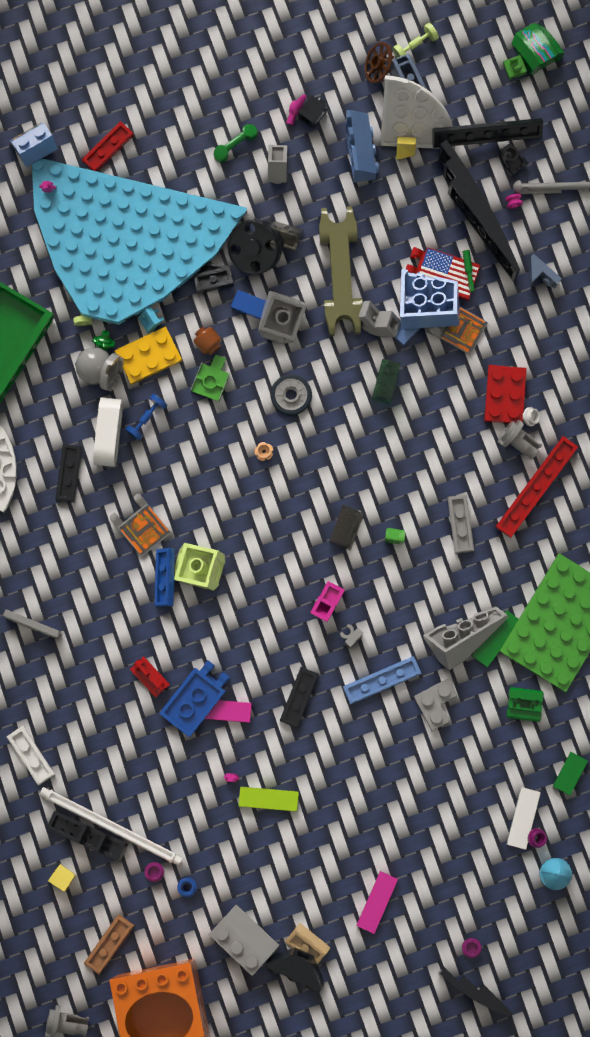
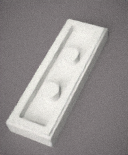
M24 726L7 736L38 785H41L55 775Z
M521 787L507 845L526 850L528 834L532 828L541 792Z

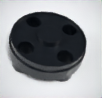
M257 218L237 225L231 232L227 244L228 254L232 263L239 270L248 274H262L274 268L281 258L284 241L277 229L269 222ZM250 224L255 226V232L251 231ZM271 240L275 242V249L270 245ZM236 244L241 249L240 253L236 251ZM256 261L261 265L260 270L256 267Z

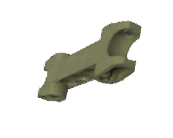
M352 206L347 207L346 219L343 222L334 223L328 217L327 208H321L319 224L320 245L329 244L333 292V300H324V314L329 336H335L336 323L343 319L349 320L353 324L355 335H361L362 320L359 318V314L362 308V298L352 299L349 243L358 242L357 222Z

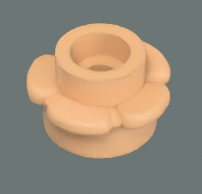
M261 442L255 448V455L261 461L269 460L273 456V447L270 444Z

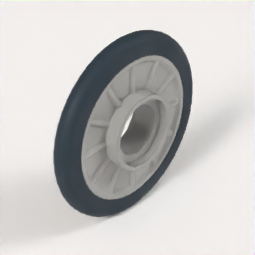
M290 374L276 380L271 388L270 397L273 406L279 412L286 415H297L306 410L310 405L312 391L304 378ZM293 390L297 396L295 399L290 400L286 397V392Z

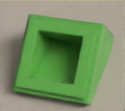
M386 529L385 542L404 544V530Z

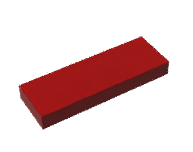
M120 121L81 159L82 162L90 170L98 172L134 136V133Z

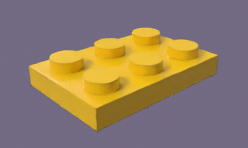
M166 326L115 350L116 354L124 358L123 369L131 385L182 362V358Z

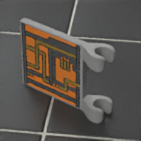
M460 307V326L442 327V329L429 327L426 329V332L471 355L488 322Z
M138 493L133 498L141 509L124 522L116 513L111 514L110 519L142 557L170 535L171 532Z

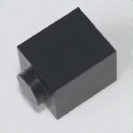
M311 95L299 110L298 118L314 129L327 113L325 101Z

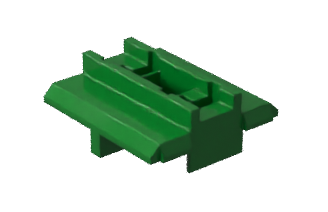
M510 687L507 718L540 722L544 698L543 691Z

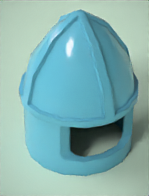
M552 858L541 866L539 876L541 882L546 887L552 890H560L570 883L572 871L566 861L560 858Z

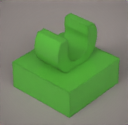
M521 55L503 61V66L509 80L527 74Z

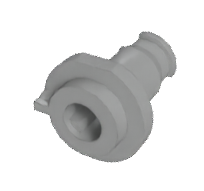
M520 420L516 423L512 421L505 428L497 442L504 447L511 444L532 460L539 453L538 449L542 447V444H538L532 436L522 430L523 422Z
M55 1005L54 1010H49L45 1037H55L56 1032L70 1035L79 1034L86 1037L89 1017L83 1018L75 1014L60 1012L61 1006Z

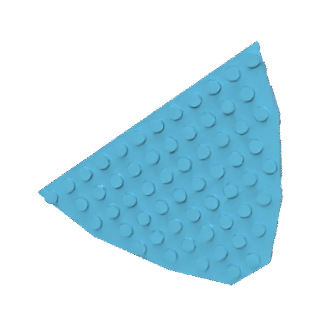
M41 158L32 164L34 212L57 276L62 281L82 316L117 325L123 323L125 319L143 312L145 308L156 302L159 303L165 300L177 287L182 286L195 273L200 271V268L207 262L212 261L227 242L233 229L247 213L246 207ZM44 181H51L53 185H56V189L46 193L42 191V188H39V185Z

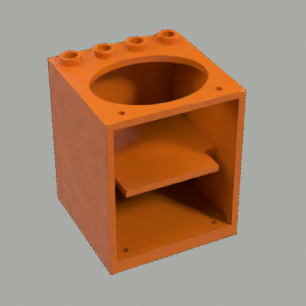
M195 959L123 973L109 980L120 1037H210Z

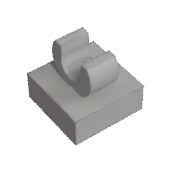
M348 624L346 627L350 630V634L345 635L341 632L340 636L343 639H347L344 644L350 649L361 638L363 632L359 628L354 631V628Z

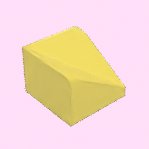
M397 137L396 159L415 156L416 138Z
M60 864L48 881L66 892L76 874Z

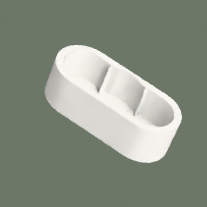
M100 398L93 453L94 465L116 466L123 412L122 399Z

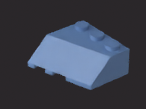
M346 110L345 131L353 181L355 183L376 180V173H379V165L374 159L376 147L375 144H372L373 128L370 126L369 115L363 112Z
M402 269L400 319L403 329L460 326L458 281L441 277L432 278L425 276L423 273L417 272L415 274Z

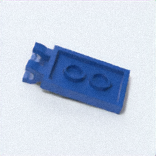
M207 660L200 671L197 668L193 669L159 713L189 738L225 694L226 691L222 687L230 679L224 672L217 681L211 677L209 673L215 666L209 660Z

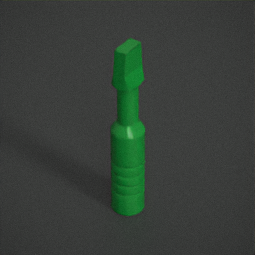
M464 250L462 253L465 272L468 277L469 291L473 293L474 282L472 279L473 269L470 250Z

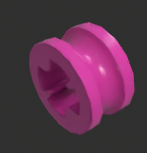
M513 194L505 198V202H508V209L523 205V201L520 200L521 194Z

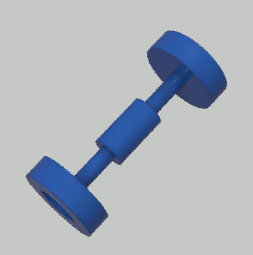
M152 394L149 398L154 405L140 418V423L134 429L130 425H127L125 431L138 441L143 437L138 430L152 417V412L158 406L164 410L168 406L155 394Z

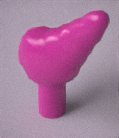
M305 94L290 103L289 116L286 123L294 124L296 116L306 100Z

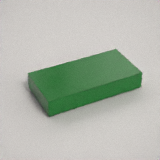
M570 752L552 787L570 796L588 760Z

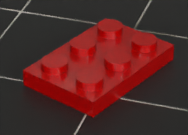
M488 365L484 422L510 424L512 421L516 423L518 420L523 422L527 368Z

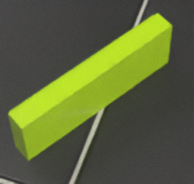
M240 787L239 807L297 812L299 792Z

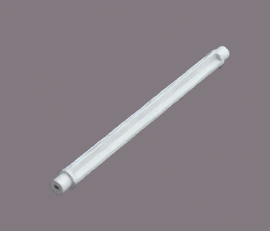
M43 787L39 794L46 798L47 801L49 800L169 861V863L179 866L183 859L176 855V852L173 853L53 792L52 789L48 790Z

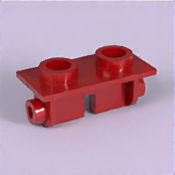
M144 656L140 660L138 659L133 664L134 666L130 668L132 673L155 698L170 685Z

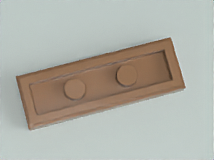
M118 914L84 964L100 975L135 925Z

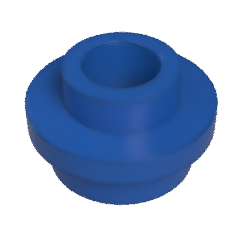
M188 877L181 879L177 885L178 893L183 897L193 896L197 890L196 882ZM185 884H190V891L184 890Z

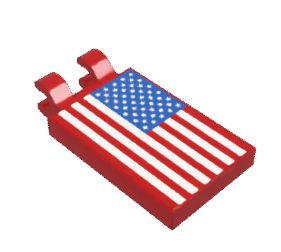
M413 247L410 257L420 260L418 267L407 264L405 270L415 274L417 272L423 273L425 276L432 278L441 277L458 281L459 298L469 301L471 293L468 286V277L465 272L464 259L427 247L426 252ZM472 262V279L475 283L480 265Z

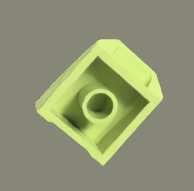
M184 543L179 550L174 566V580L214 591L219 586V580L225 564V554L218 550Z

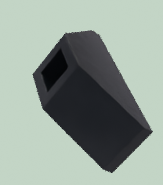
M295 947L270 956L266 964V968L272 973L282 974L292 982L302 983L313 991L317 990L320 992L324 979L313 955Z

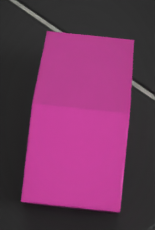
M328 581L310 614L328 622L345 590Z

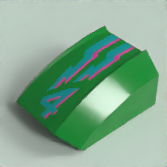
M536 23L515 33L511 43L518 56L521 55L524 65L531 76L553 62L561 60L564 56V51L549 31Z

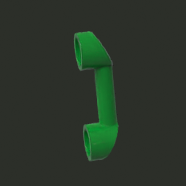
M252 124L245 125L243 132L227 144L218 145L215 148L214 159L219 163L227 161L229 157L228 152L244 139L252 141L257 138V128Z

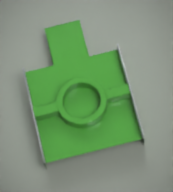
M215 354L211 366L201 362L191 391L220 402L230 377V373L222 371L226 358Z

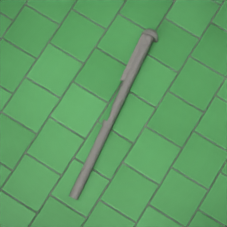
M518 180L513 185V190L516 194L562 193L561 190L590 189V182L521 183V180Z

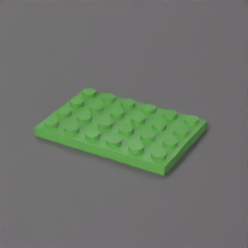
M559 553L499 652L563 692L568 690L590 653V572Z

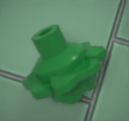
M102 331V335L94 336L92 340L97 348L106 351L115 345V341L109 337L108 331Z

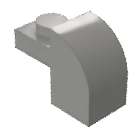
M364 301L359 314V318L363 322L362 328L375 336L396 337L401 320L394 312L379 311L371 301Z

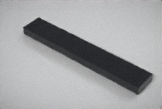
M543 119L433 128L432 146L433 148H440V144L445 140L451 146L542 138Z

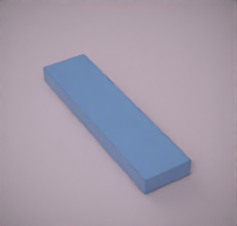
M414 656L345 685L343 689L351 705L422 673Z

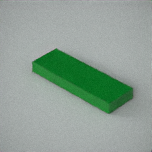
M507 610L505 613L508 615V619L472 655L474 659L486 668L499 653L518 621V618Z

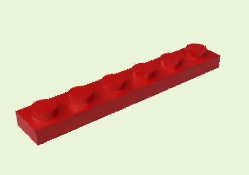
M562 436L495 528L511 539L572 457L578 446Z

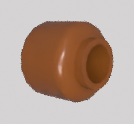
M202 327L195 333L194 344L202 354L212 355L221 347L222 339L212 327L206 329Z

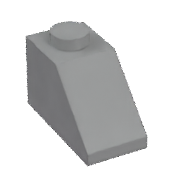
M269 145L268 182L274 184L287 182V145Z

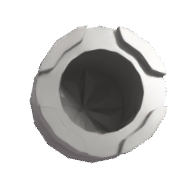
M90 347L78 355L75 363L76 372L79 378L87 384H100L101 389L112 391L119 382L116 381L118 372L122 373L124 358L115 353L109 356L101 348Z

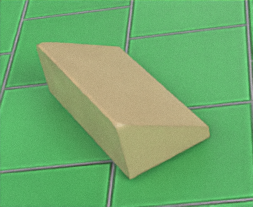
M301 923L298 924L285 941L290 947H296L313 955L317 965L330 949L326 943Z

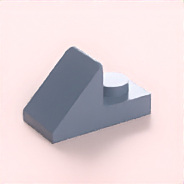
M535 254L531 256L529 260L530 287L542 277V281L547 286H552L555 289L560 284L562 278Z

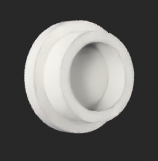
M528 407L523 413V421L527 426H534L539 422L540 414L537 409Z

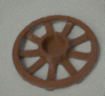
M386 42L376 43L366 57L365 76L369 82L374 84L383 82L385 75L391 72L390 67L394 56L392 55L391 45ZM377 46H380L379 55L375 49ZM373 52L374 56L371 60H369L370 55ZM368 64H370L372 68L370 71L367 70ZM375 71L374 76L371 79L369 76Z

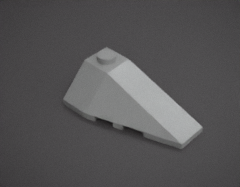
M493 607L474 614L473 618L464 621L462 618L458 619L456 624L447 627L445 624L440 625L424 634L423 637L437 660L447 669L451 670L464 662L508 619V615L498 607Z

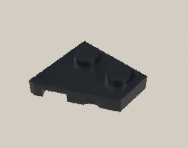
M207 262L200 268V271L193 275L197 294L234 286L230 266Z

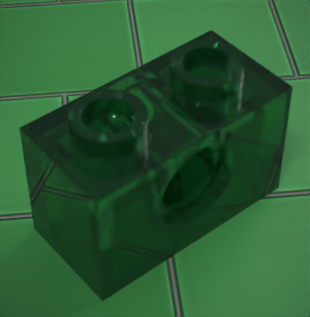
M382 359L372 400L391 404L401 363Z

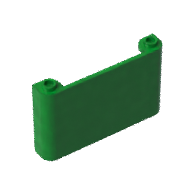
M1 282L0 404L54 320L52 312Z

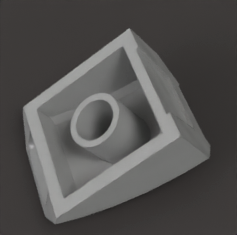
M269 291L258 331L263 338L281 344L294 342L307 305L295 298Z

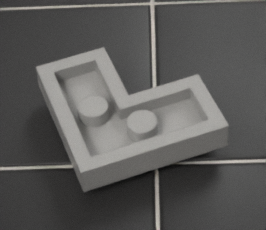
M449 679L414 696L431 731L449 722L441 707V704L457 696Z

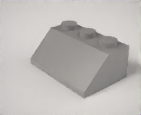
M237 905L208 934L252 976L279 947V944Z

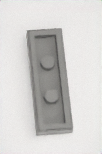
M467 495L447 497L455 554L474 552Z
M5 609L4 618L52 638L59 639L60 631Z

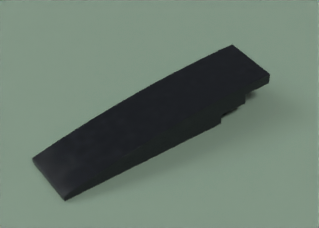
M445 140L440 144L438 157L445 165L443 176L450 184L448 195L514 282L517 280L520 268L510 245L478 185L455 150Z

